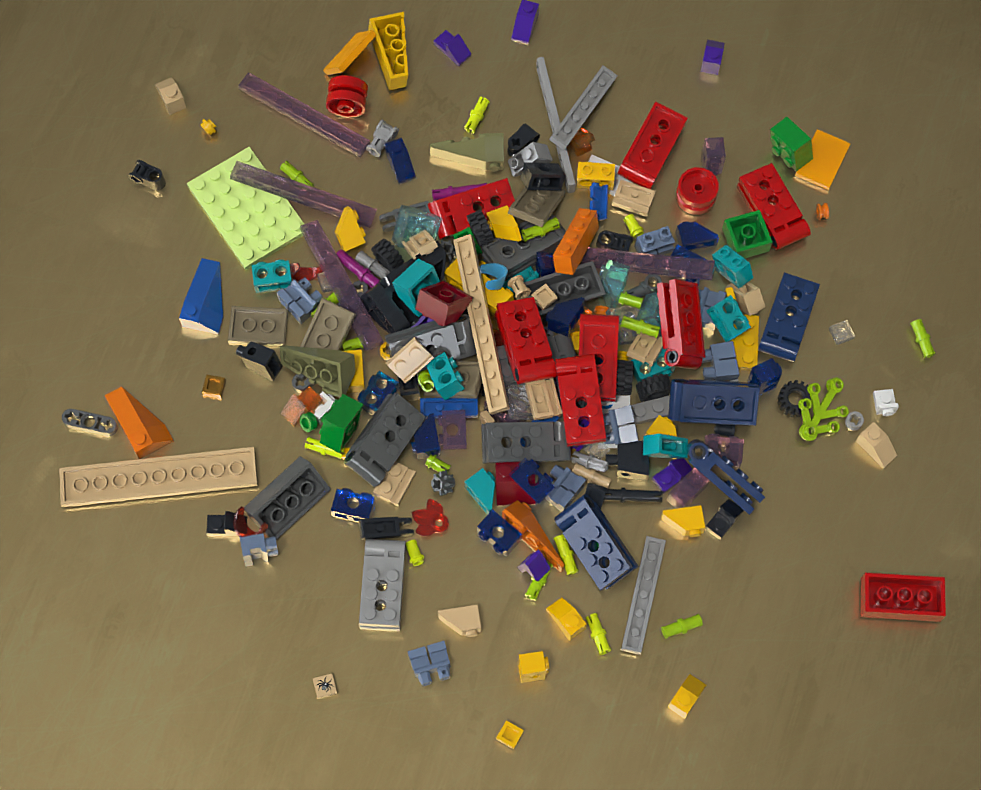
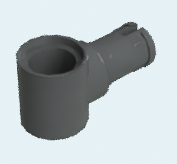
M649 274L638 286L628 290L627 294L637 297L656 296L657 286L651 287L648 284L655 283L657 285L662 283L661 277L657 274Z

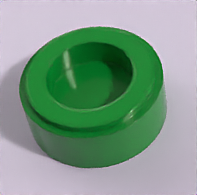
M307 412L300 416V425L304 431L311 432L317 429L318 422L313 413Z

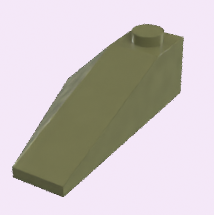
M485 133L479 134V138L476 139L463 137V140L459 142L447 140L431 143L430 156L493 172L504 170V134Z
M288 345L280 346L282 365L298 375L302 374L309 378L310 383L313 385L315 383L323 388L322 391L337 397H341L342 394L346 395L355 374L354 354L340 350Z

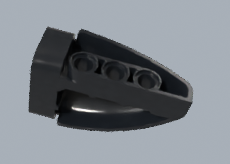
M438 240L436 241L438 247L433 252L427 255H420L419 253L415 256L416 259L411 258L381 279L379 281L380 284H376L360 297L359 300L362 307L387 333L392 334L411 328L423 316H416L398 297L392 284L396 278L417 259L433 265L440 282L443 281L446 253Z

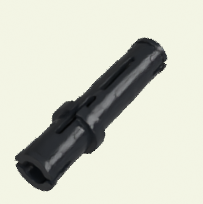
M621 487V489H607L606 494L611 495H605L604 501L662 503V497L654 496H661L663 493L662 490H626Z

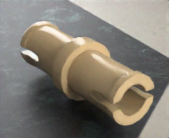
M577 462L572 470L577 476L585 478L587 483L592 482L608 488L612 479L596 472L594 469H586Z

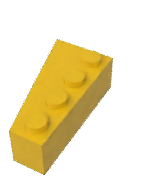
M404 12L370 18L368 31L373 30L376 34L372 43L388 89L393 90L406 87L408 64Z
M456 259L445 269L444 276L446 282L464 292ZM481 273L490 319L492 320L495 318L494 314L497 311V303L513 301L514 294L508 288L504 289L503 287L498 290L487 289L485 284L491 279L485 273Z

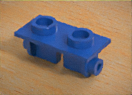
M594 182L590 186V198H592L590 210H597L598 221L607 219L608 185L600 187L599 183Z

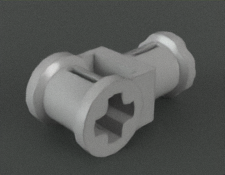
M382 119L373 133L374 140L370 145H367L366 150L371 155L380 157L384 146L388 147L395 140L399 127H393Z

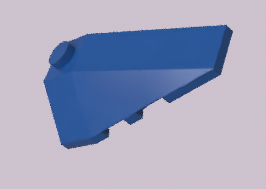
M201 259L180 313L179 319L182 327L219 335L224 318L220 262Z

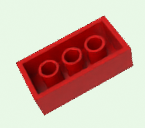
M864 573L861 577V617L941 622L946 617L945 577Z

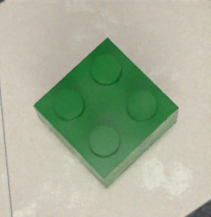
M785 117L770 129L772 152L777 157L780 156L787 167H792L797 172L813 159L811 138L788 117Z
M760 210L724 220L722 231L728 246L744 259L770 251L772 240Z
M342 394L339 400L335 399L330 412H326L322 417L321 422L323 425L319 431L321 435L320 443L340 453L359 427L363 404L345 394Z

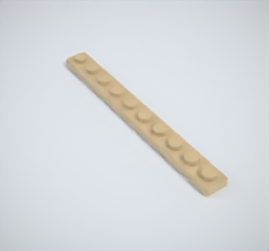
M469 234L454 239L453 242L463 290L473 297L467 309L489 413L493 415L510 408L474 238Z

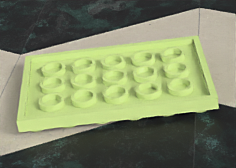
M250 147L187 183L188 188L245 270L309 232L306 225Z

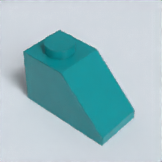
M665 434L643 436V455L656 458H688V439Z
M482 468L464 482V487L489 517L492 515L495 478L491 472H486Z

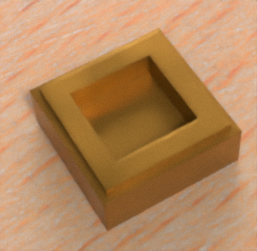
M206 374L202 394L221 398L226 381L225 378Z

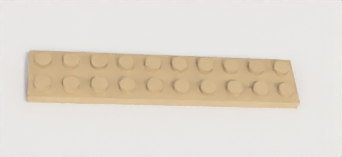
M254 447L59 468L62 507L258 486Z

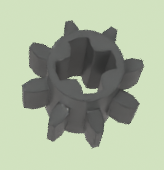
M441 240V246L446 253V262L452 263L453 257L457 258L455 246L451 244V240L445 242Z
M446 470L433 474L434 478L431 481V486L434 492L439 491L440 496L453 492L452 488L455 486L453 475H447Z

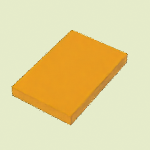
M369 30L356 33L323 71L327 75L343 73L376 37L375 32Z
M817 129L811 140L813 159L799 169L795 176L829 190L851 143Z

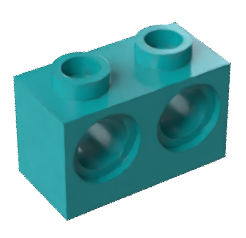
M725 245L712 254L715 270L736 287L741 288L753 279L750 262L729 246Z
M276 260L272 263L259 262L256 265H252L253 283L256 293L276 291L282 288L286 289L291 285L292 275L289 260ZM279 272H285V273H286V274L283 275V276H278V275H277ZM262 274L267 275L265 278H259Z
M731 295L706 310L725 342L732 340L751 328L747 317L743 315L737 301Z
M662 349L652 367L647 362L642 363L635 359L631 360L633 361V375L637 383L642 382L641 380L647 379V377H653V375L667 374L670 377L674 373L675 367L668 365L660 367L657 364L658 362L665 363V349ZM647 369L649 373L643 374L640 370Z
M445 352L432 359L426 365L437 392L444 400L465 389L462 384L464 378L460 371L456 370V367H458L457 362Z

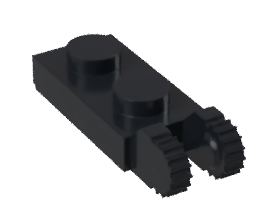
M382 517L360 519L358 521L361 540L413 536V529L400 530L399 527L410 525L412 518Z

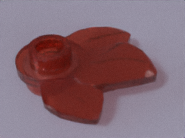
M428 499L426 509L412 512L414 521L419 525L415 533L420 536L427 537L434 532L442 533L448 528L449 521L443 515V507L433 499ZM437 521H441L443 524L442 526L438 527L435 525V523Z

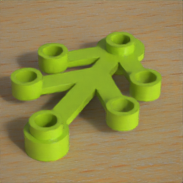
M835 377L827 381L826 388L828 392L821 403L818 396L821 391L820 385L818 383L808 385L807 390L811 400L805 398L801 399L798 403L803 419L799 434L804 440L812 441L816 439L819 433H835L839 431L840 425L837 421L828 422L827 425H817L821 419L836 416L842 418L846 417L849 413L846 406H838L836 409L827 410L835 394L841 392L844 387V383L840 378ZM811 406L813 408L814 413L812 419L810 418L809 409L811 408Z

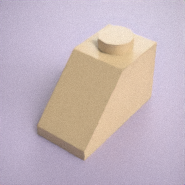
M172 77L155 84L169 115L186 108L184 98Z
M750 282L741 288L736 287L732 283L726 286V288H733L740 310L749 316L759 313L761 309L766 307L760 289Z
M875 422L861 432L856 440L882 468H885L897 457L888 435Z
M478 605L438 610L439 620L460 635L474 637L481 633Z

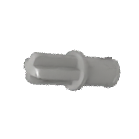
M363 251L357 254L356 261L370 269L371 272L381 279L390 273L389 270L378 263L377 259L371 258Z
M575 451L573 455L578 458L571 457L572 463L576 464L577 462L585 466L586 469H594L604 473L609 468L607 461L595 458L592 454L586 455Z

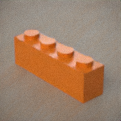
M579 208L553 254L556 273L574 275L599 229L597 210Z

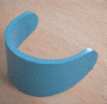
M497 263L480 266L481 273L497 278L487 281L485 284L486 288L489 290L501 289L506 279L507 268Z

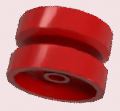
M342 75L331 78L328 83V95L326 98L327 110L341 117L352 118L363 115L366 111L368 85L365 81L353 76Z
M699 167L685 171L678 181L676 191L678 206L684 212L691 215H701L711 210L716 202L719 190L716 176L711 171Z

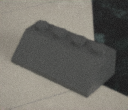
M593 261L578 265L574 275L553 273L524 282L526 287L531 290L527 298H530L531 294L544 284H547L558 297V300L544 310L537 305L540 316L606 295Z
M300 456L251 500L243 510L268 537L275 536L277 540L331 488L314 466Z

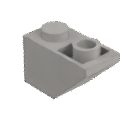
M532 142L510 158L508 164L512 175L516 177L521 175L524 162L550 163L553 160L546 144Z

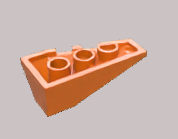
M122 386L105 395L139 459L174 442L165 424Z
M518 500L502 511V523L533 550L539 549L546 561L562 572L564 570V563L531 512L532 509L523 502L521 504Z

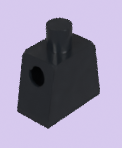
M249 342L246 347L239 345L236 350V355L241 357L248 369L271 381L275 380L283 367L275 350L255 342Z
M643 440L618 444L616 454H605V461L608 462V466H617V476L648 481L649 456L643 455Z

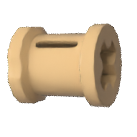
M522 275L514 276L507 283L515 292L516 300L527 298L531 293L530 288H527L524 284Z

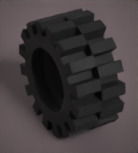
M481 210L467 215L472 232L480 247L494 241L490 227Z
M383 238L371 248L379 264L389 270L390 273L404 264L399 251L387 239Z
M617 360L616 395H631L633 361Z
M667 374L653 375V377H647V379L641 380L642 382L636 384V390L641 402L662 398L670 394L671 382Z
M795 380L794 383L789 381L788 384L785 383L779 392L777 403L778 406L780 405L779 409L785 411V415L789 413L790 417L796 415V418L801 416V409L798 405L790 403L788 396L791 393H798L803 399L808 398L811 400L807 390L808 384L804 386L803 381L798 383V380Z

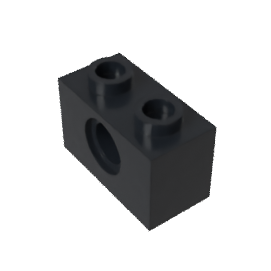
M524 162L520 179L527 190L561 191L566 175L558 163Z

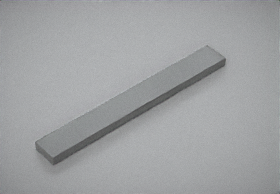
M544 57L537 58L536 69L552 133H554L560 125V120ZM556 145L561 169L566 175L564 181L567 192L573 193L575 192V180L567 148L563 150Z

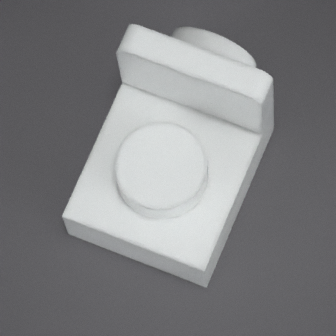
M893 389L873 392L877 415L891 416L896 413L899 405L895 403Z
M323 391L320 393V397L325 404L319 405L314 413L320 425L323 424L321 422L323 415L326 412H330L331 406L335 401L332 395H326Z

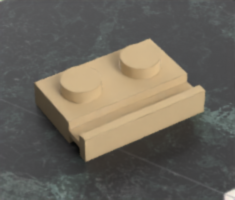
M620 180L612 206L647 217L656 191Z
M426 230L410 237V241L406 243L402 241L405 250L413 259H416L415 256L419 253L420 255L430 254L438 247L434 238Z
M643 333L638 334L628 349L626 356L642 363L647 362L652 367L663 349L662 337H660L659 333L657 338Z
M414 337L391 357L386 364L404 383H407L434 357Z
M553 378L525 383L534 421L554 416L560 417L562 415Z
M395 461L390 470L385 471L386 475L380 484L375 487L373 495L389 503L391 502L395 506H399L416 475V471H412Z

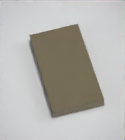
M525 187L510 206L508 214L543 227L564 198L566 191L563 189L561 191L527 190Z

